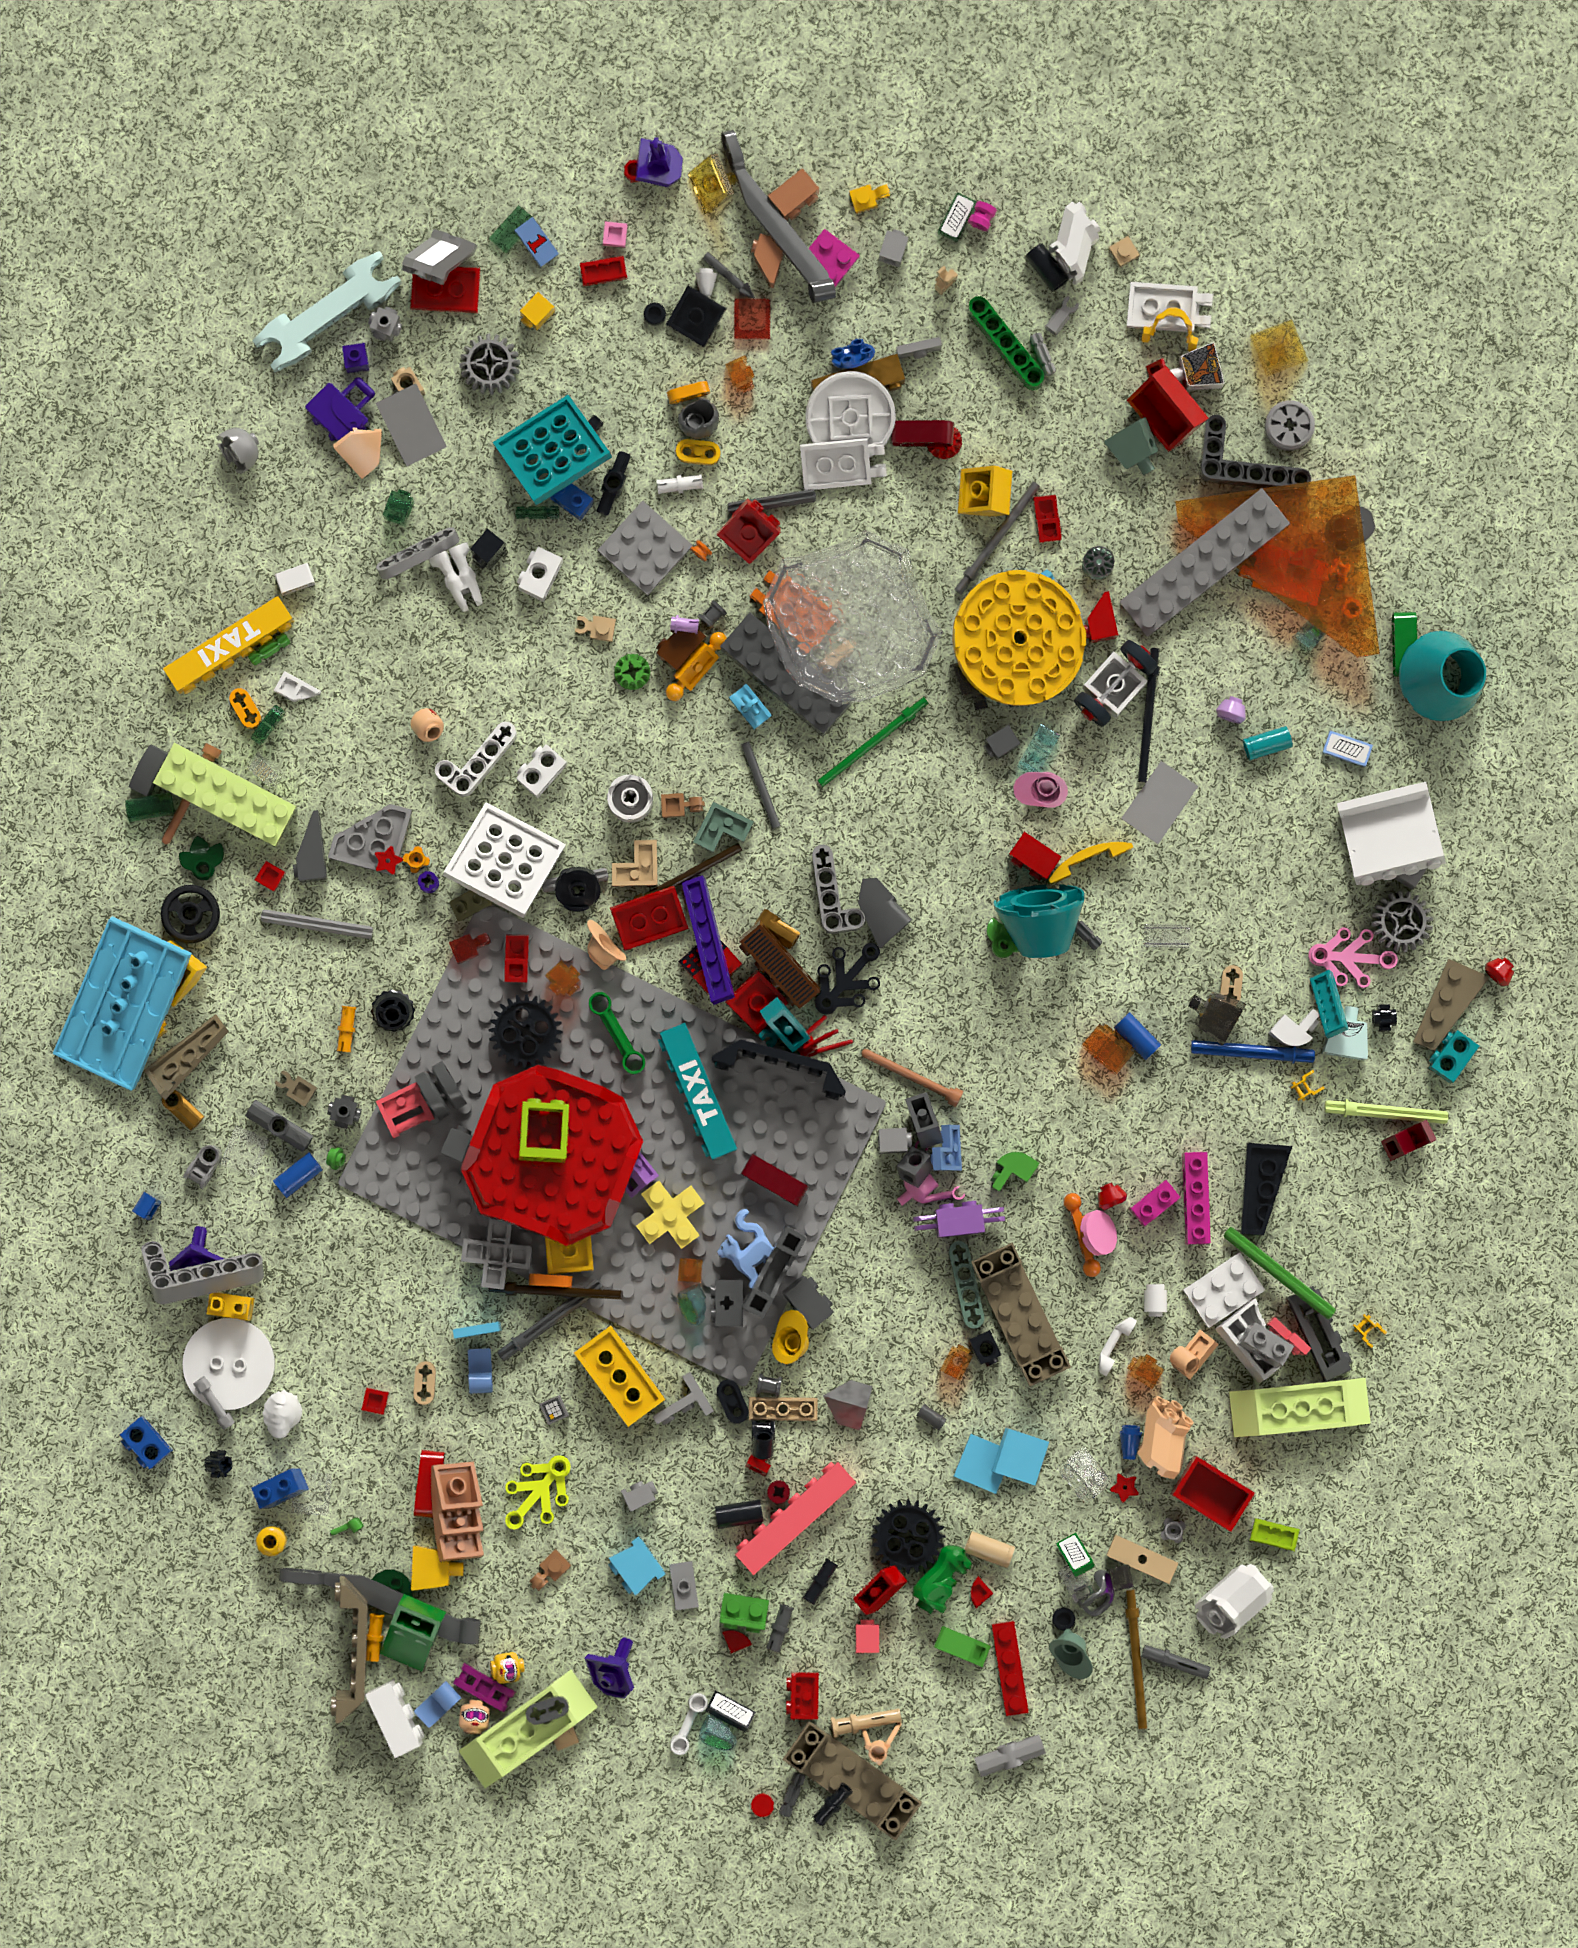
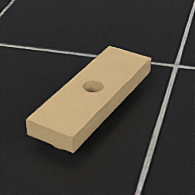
M749 1397V1420L817 1421L818 1398ZM784 1404L787 1406L788 1410L786 1413L779 1412L780 1405Z
M1116 1534L1106 1554L1110 1558L1170 1584L1179 1564ZM1140 1555H1145L1146 1561L1144 1563H1139L1138 1557Z

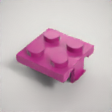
M825 228L809 247L810 251L828 272L835 288L860 258L858 253Z

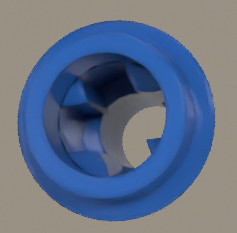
M1122 1425V1430L1119 1431L1122 1458L1136 1459L1142 1436L1140 1427L1136 1425Z

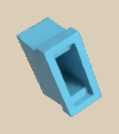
M640 1536L632 1541L633 1546L609 1557L611 1562L608 1564L615 1575L620 1573L624 1579L622 1585L629 1594L633 1592L635 1596L655 1576L657 1579H660L666 1574Z

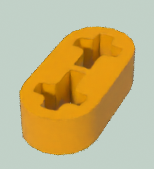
M701 381L667 391L669 404H676L706 396L711 392L708 382Z
M242 688L234 689L229 696V700L239 719L245 727L249 729L257 728L262 722V717L251 696ZM238 693L241 696L246 695L243 699L246 706L243 708L239 702L234 703ZM248 709L252 715L257 714L254 724L250 721L247 723L245 721L248 718L245 711Z

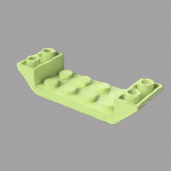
M1366 1378L1229 1392L1234 1437L1280 1434L1371 1423Z
M571 1669L458 1751L483 1787L487 1788L576 1725L598 1706ZM554 1696H563L569 1702L568 1712L560 1718L538 1725L531 1724L526 1718L527 1708L533 1703ZM556 1700L555 1705L549 1707V1712L557 1710L558 1713H561L565 1704ZM534 1707L530 1716L540 1720V1715L547 1712L546 1709L538 1711Z

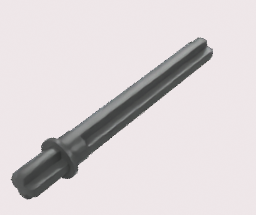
M595 1279L584 1288L603 1289V1285L598 1279ZM569 1298L517 1337H511L512 1341L497 1352L499 1357L506 1361L518 1351L523 1352V1348L529 1345L530 1342L590 1298Z

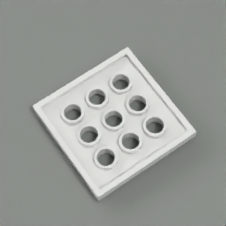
M485 803L444 870L443 876L524 918L565 849L566 844ZM496 828L501 834L493 836L489 833V830ZM517 839L521 845L514 847L509 843V840ZM485 845L490 848V852L482 853L478 847ZM536 849L541 853V856L533 857L529 851ZM506 856L511 862L503 864L498 858ZM476 863L480 869L473 871L469 869L468 864ZM527 867L531 873L524 875L519 872V868ZM495 873L500 877V880L491 881L488 875ZM516 884L520 887V891L512 892L508 886Z

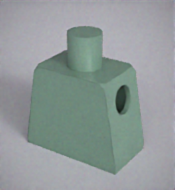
M1146 417L1104 441L1125 469L1137 465L1143 476L1155 469L1149 457L1157 453L1158 448Z

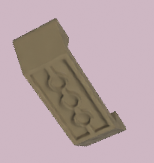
M1013 1242L972 1261L971 1263L978 1281L1029 1387L1071 1368L1064 1350L1059 1345L1021 1264L1022 1261Z
M340 1576V1583H335V1601H339L340 1608H353L352 1620L353 1625H357V1629H352V1648H356V1652L351 1651V1670L355 1671V1674H350V1690H336V1697H331V1716H335V1723H341L364 1701L367 1599L345 1576Z
M810 1721L782 1759L832 1794L841 1783L847 1784L853 1793L844 1803L871 1821L878 1829L895 1841L922 1804L919 1799L900 1784Z

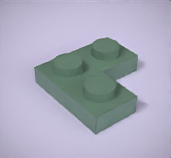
M713 802L693 843L714 853L723 833L744 843L754 821Z

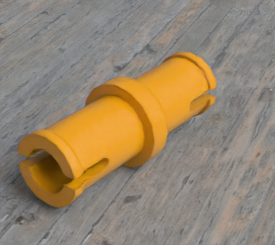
M342 1006L340 1026L337 1027L339 1038L336 1051L351 1052L352 1036L356 1030L354 1028V1019L357 1007Z
M371 1613L369 1614V1629L366 1639V1661L379 1662L381 1641L384 1640L382 1635L384 1615Z

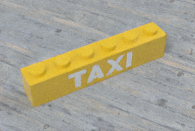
M276 596L170 663L163 670L179 694L183 692L188 694L196 688L195 684L202 680L204 682L209 681L215 676L214 672L221 668L223 670L228 669L235 663L233 660L240 656L242 658L247 657L254 651L253 648L259 644L263 646L271 641L274 634L278 632L282 634L291 629V624L294 620L279 596Z

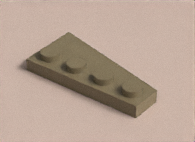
M1447 959L1413 1043L1435 1051L1490 976Z
M216 1014L144 1070L164 1100L229 1032Z

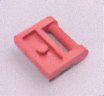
M417 1082L376 1101L393 1139L399 1137L400 1133L427 1120L430 1122L435 1119L431 1109L420 1093L421 1089ZM417 1107H422L424 1112L397 1125L394 1124L392 1119Z

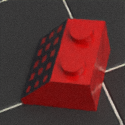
M721 941L729 976H731L742 967V963ZM695 946L678 962L702 990L709 995L698 948Z

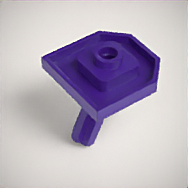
M657 137L654 140L641 138L639 141L635 180L668 188L681 178L683 157L673 145L663 143Z
M196 1226L194 1228L191 1243L169 1262L170 1271L224 1259L204 1248L207 1234L205 1227Z
M621 1638L614 1656L602 1657L587 1654L584 1658L593 1684L605 1695L625 1699L634 1689L628 1671L630 1664L626 1661L633 1645L631 1639Z

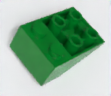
M404 1594L396 1608L380 1654L422 1672L446 1611Z

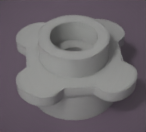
M1166 1518L1163 1522L1165 1526L1160 1534L1163 1540H1174L1175 1543L1182 1542L1183 1530L1186 1528L1185 1523Z

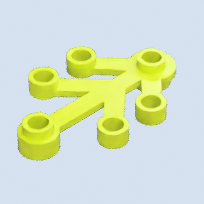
M557 1455L551 1458L549 1463L533 1465L524 1463L521 1465L520 1472L525 1477L533 1473L549 1472L543 1480L515 1482L513 1480L506 1483L505 1490L509 1494L533 1490L517 1511H511L506 1515L505 1523L510 1529H518L523 1525L524 1515L540 1496L542 1506L541 1521L544 1524H550L554 1520V1514L551 1511L549 1486L555 1479L558 1493L555 1497L556 1504L565 1506L569 1502V1497L566 1494L565 1476L569 1474L571 1464L566 1457ZM561 1462L564 1465V1469L557 1471L555 1469L556 1463ZM525 1465H529L531 1467V1472L529 1474H525L523 1472V1467ZM510 1483L516 1484L517 1488L514 1492L508 1490ZM564 1495L566 1497V1502L564 1504H560L558 1502V1496ZM544 1513L551 1514L550 1521L543 1520ZM513 1515L519 1517L518 1524L511 1523L510 1519Z

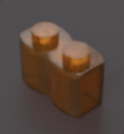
M1098 1024L1080 1046L1116 1075L1134 1054L1131 1051L1133 1047L1124 1039L1119 1041L1114 1036L1115 1031L1107 1024L1104 1026Z

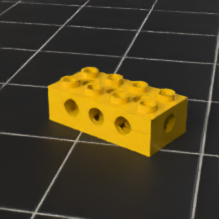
M611 1325L574 1352L628 1427L665 1400L662 1393ZM603 1351H609L612 1354L613 1359L611 1363L603 1364L600 1361V1354ZM618 1369L626 1373V1379L622 1383L616 1382L613 1378L614 1372ZM630 1388L639 1390L640 1397L637 1401H630L628 1399L627 1392Z

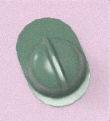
M1066 1629L1058 1639L1051 1641L1049 1651L1065 1673L1076 1679H1086L1092 1674L1093 1666L1086 1654V1642L1081 1636L1073 1633L1070 1629Z

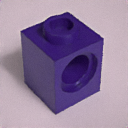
M365 343L342 346L347 374L370 370Z

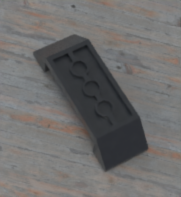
M740 1039L714 1054L711 1059L712 1063H715V1068L728 1071L729 1067L734 1069L738 1051H740L743 1057L755 1059L756 1056L763 1057L765 1063L777 1065L778 1062L785 1063L786 1068L795 1071L804 1068L809 1070L808 1074L821 1077L822 1074H826L822 1092L826 1093V1098L838 1101L839 1097L844 1098L846 1093L830 1063Z

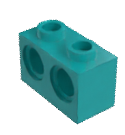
M1459 1030L1454 1031L1453 1034L1449 1032L1442 1041L1444 1046L1441 1051L1436 1050L1429 1059L1431 1065L1428 1068L1450 1084L1455 1082L1480 1047V1045ZM1456 1040L1461 1041L1464 1045V1050L1461 1053L1456 1052L1453 1048ZM1442 1059L1450 1061L1451 1068L1449 1071H1444L1441 1068L1440 1062Z

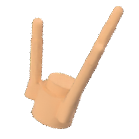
M901 1722L896 1724L886 1742L876 1740L871 1743L866 1729L862 1730L865 1749L869 1750L870 1759L876 1762L877 1765H882V1762L886 1759L888 1748H890L893 1739L902 1725Z

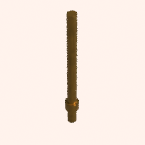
M1135 1589L1126 1590L1127 1608L1125 1609V1614L1129 1621L1138 1729H1146L1147 1718L1137 1619L1140 1615L1139 1608H1136Z

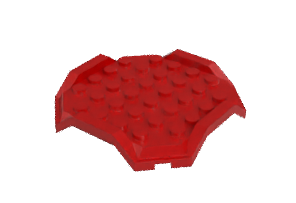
M536 1065L493 1084L460 1171L480 1215L508 1222L568 1247L591 1235L611 1228L642 1147L643 1139L624 1097L601 1085L567 1072ZM527 1099H540L541 1103H550L551 1100H562L564 1104H569L565 1163L519 1160L522 1104L527 1102ZM528 1110L526 1147L560 1149L562 1112Z

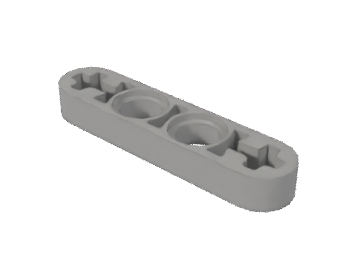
M446 528L382 560L377 564L376 569L382 579L392 578L455 546L460 538L455 528Z

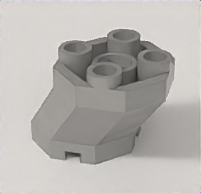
M433 229L432 235L428 240L404 257L401 270L444 285L448 274L473 256L478 245L463 238L452 236L449 233Z

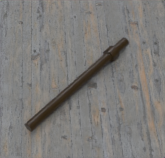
M737 843L647 893H640L634 896V899L671 886L677 887L683 882L742 851V848Z
M507 1282L504 1290L488 1288L489 1292L506 1293L507 1296L530 1294L623 1299L622 1290L518 1285L517 1282Z

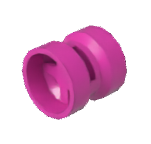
M977 201L974 207L975 212L970 216L968 223L986 232L989 230L990 220L995 217L997 209L986 202Z

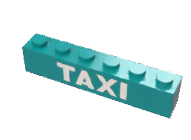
M686 1023L661 1032V1038L658 1039L662 1052H668L670 1059L666 1060L671 1073L676 1072L679 1080L675 1081L679 1093H684L687 1098V1102H684L688 1115H694L696 1123L692 1125L697 1137L700 1135L703 1137L705 1144L701 1146L706 1158L711 1156V1159L715 1160L737 1151L736 1144Z

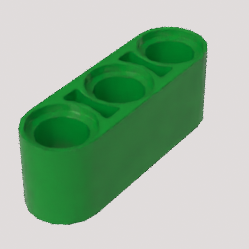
M1416 612L1392 613V623H1394L1392 625V645H1395V647H1392L1393 667H1395L1393 669L1394 677H1399L1400 663L1405 651L1417 640Z

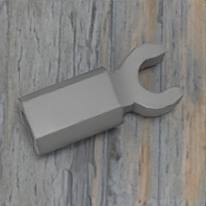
M1069 296L1063 299L1062 308H1058L1044 326L1054 336H1057L1070 319L1069 314H1073L1078 310V303L1073 308L1067 306L1066 303L1070 299Z

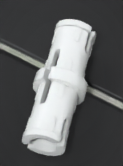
M678 475L677 478L657 480L658 494L677 491L683 493L685 490L703 489L702 475L688 477Z

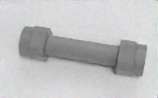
M205 1376L193 1383L197 1392L203 1394L219 1418L217 1422L223 1430L235 1423L231 1414L224 1411L209 1388L211 1384Z

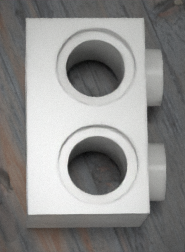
M547 744L543 748L539 746L532 754L533 760L528 765L524 763L517 771V781L536 798H539L567 766V762ZM545 756H551L554 759V763L550 767H545L541 764L542 759ZM530 773H536L539 775V780L535 784H530L526 781L527 776Z

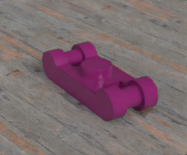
M464 1663L461 1667V1674L455 1678L453 1684L496 1709L505 1712L510 1697L513 1698L516 1691L503 1684H499L496 1680ZM470 1675L476 1678L473 1685L467 1683ZM496 1690L502 1693L499 1700L493 1698Z

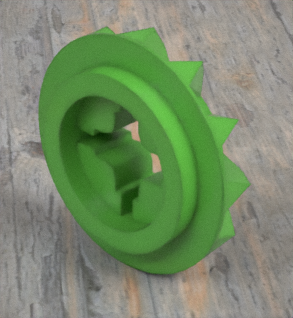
M638 654L623 656L615 665L614 675L616 681L620 686L628 690H636L643 687L650 678L648 662ZM629 663L633 665L634 669L642 668V670L636 672L635 681L630 674H623L629 670Z

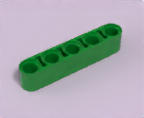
M982 296L972 298L968 306L970 318L1028 390L1039 389L1044 380L1042 369L990 303ZM975 304H980L984 307V311L976 313L972 307ZM988 322H995L998 328L996 330H989L986 324ZM1008 339L1011 341L1012 346L1004 348L1000 345V341ZM1023 357L1026 363L1021 366L1016 365L1014 358ZM1030 374H1035L1039 377V381L1031 383L1027 377Z

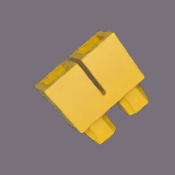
M218 1292L209 1295L207 1314L251 1321L255 1298Z

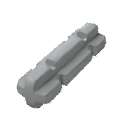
M1035 333L1030 336V342L1034 346V352L1040 366H1043L1042 371L1044 375L1050 376L1056 372L1055 366L1051 363L1052 359L1045 343L1043 344L1044 340L1041 333Z

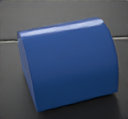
M143 1192L132 1212L149 1221L157 1211L161 1201Z

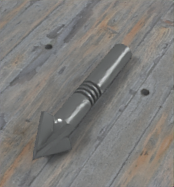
M709 252L703 256V259L739 290L740 296L755 299L748 282L743 283Z

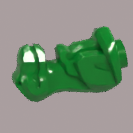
M948 1545L942 1548L936 1564L916 1583L912 1595L919 1599L916 1603L918 1607L930 1614L933 1613L934 1609L944 1614L947 1609L945 1602L952 1595V1587L957 1584V1581L952 1577L953 1574L958 1572L964 1575L972 1566L962 1547Z

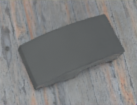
M152 744L149 745L139 761L128 787L146 797L151 796L155 786L153 782L168 752Z

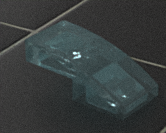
M1041 724L1017 767L1026 772H1040L1060 735Z

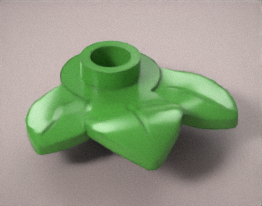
M991 918L986 932L987 937L992 941L993 953L999 958H1007L1013 952H1019L1004 925ZM1000 943L1006 944L1007 949H1002Z

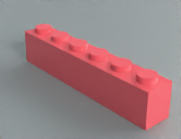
M831 1461L821 1470L824 1474L818 1480L813 1477L804 1485L807 1490L801 1495L798 1492L795 1493L787 1501L790 1504L784 1510L779 1508L770 1516L772 1521L767 1526L762 1523L753 1531L755 1536L750 1541L744 1539L736 1547L738 1552L735 1555L753 1575L856 1484L855 1480L839 1462L833 1464Z

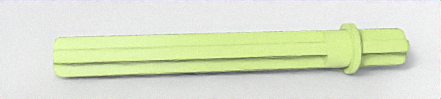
M1345 1099L1344 1102L1328 1100L1324 1105L1326 1113L1343 1114V1117H1347V1115L1419 1122L1427 1119L1430 1123L1440 1124L1448 1122L1447 1111L1348 1102V1099Z

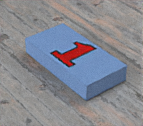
M533 217L514 230L539 267H542L559 254Z

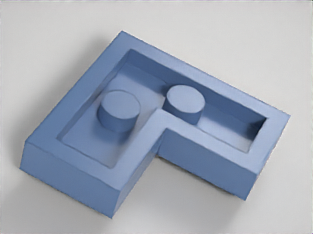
M941 1125L943 1143L942 1147L932 1148L931 1164L933 1165V1171H962L960 1125Z

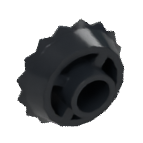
M391 989L383 991L381 995L376 996L375 1001L372 1002L370 1012L373 1015V1021L377 1023L378 1027L383 1028L385 1031L396 1032L410 1025L411 1020L414 1019L415 1008L413 1007V1001L409 999L407 994H403L401 990L395 991Z

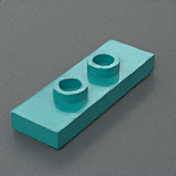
M1327 970L1310 978L1325 1036L1329 1039L1349 1030L1333 972Z

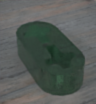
M274 705L253 732L251 740L258 745H262L283 718L286 711L278 705Z

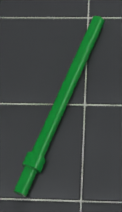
M922 697L911 707L907 706L901 711V715L818 779V783L822 787L827 785L906 721L910 722L916 717L915 714L929 704L928 701Z

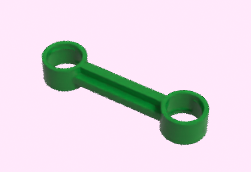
M604 992L594 993L589 999V1008L594 1014L600 1016L623 1056L625 1071L633 1075L641 1073L646 1065L645 1058L640 1052L634 1050L612 1012L610 997ZM604 996L608 1000V1007L604 1012H597L593 1009L592 1000L594 997ZM636 1054L642 1058V1067L639 1070L632 1071L627 1068L626 1060L630 1055Z

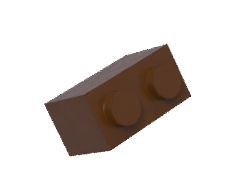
M671 630L673 634L668 640L664 638L657 645L656 649L658 651L656 656L677 672L697 647L706 641V636L700 630L697 631V634L682 631L674 633Z

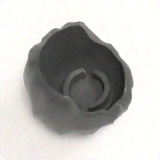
M700 397L696 402L682 408L678 416L679 428L686 436L692 439H702L711 436L717 430L719 424L717 407L710 400Z

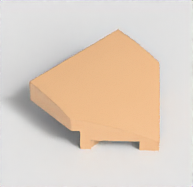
M352 428L351 432L333 444L334 449L361 479L379 465L381 429L370 431Z

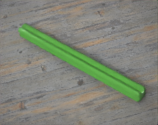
M1233 1227L1226 1230L1224 1234L1226 1240L1326 1319L1332 1318L1336 1312L1332 1305Z

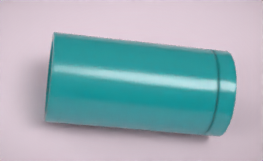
M1287 726L1242 740L1249 761L1293 747L1292 738Z

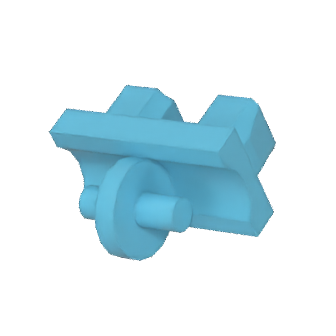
M747 683L729 697L754 730L772 716Z

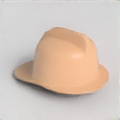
M588 920L587 926L592 934L588 943V954L591 960L602 970L608 969L617 960L625 961V954L614 944L604 929L595 921Z

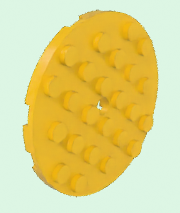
M1009 570L992 575L977 584L966 595L956 613L952 641L957 663L971 685L980 693L996 702L1012 706H1028L1044 702L1063 691L1072 682L1081 667L1086 646V630L1080 616L1081 612L1071 595L1060 584L1045 575L1028 572L1027 570ZM1016 632H1021L1024 635L1025 641L1023 644L1015 643L1014 635Z

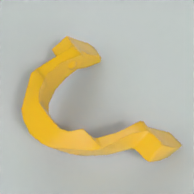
M1179 308L1166 309L1156 316L1151 327H1144L1142 342L1148 343L1151 336H1154V332H1156L1157 324L1167 316L1179 317L1187 327V351L1191 352L1197 348L1199 338L1192 335V323L1187 314Z

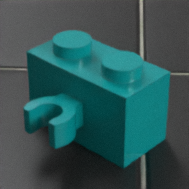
M778 997L760 1010L766 1023L771 1027L759 1033L762 1041L770 1037L766 1042L768 1047H774L777 1039L780 1038L794 1052L810 1039L805 1028Z

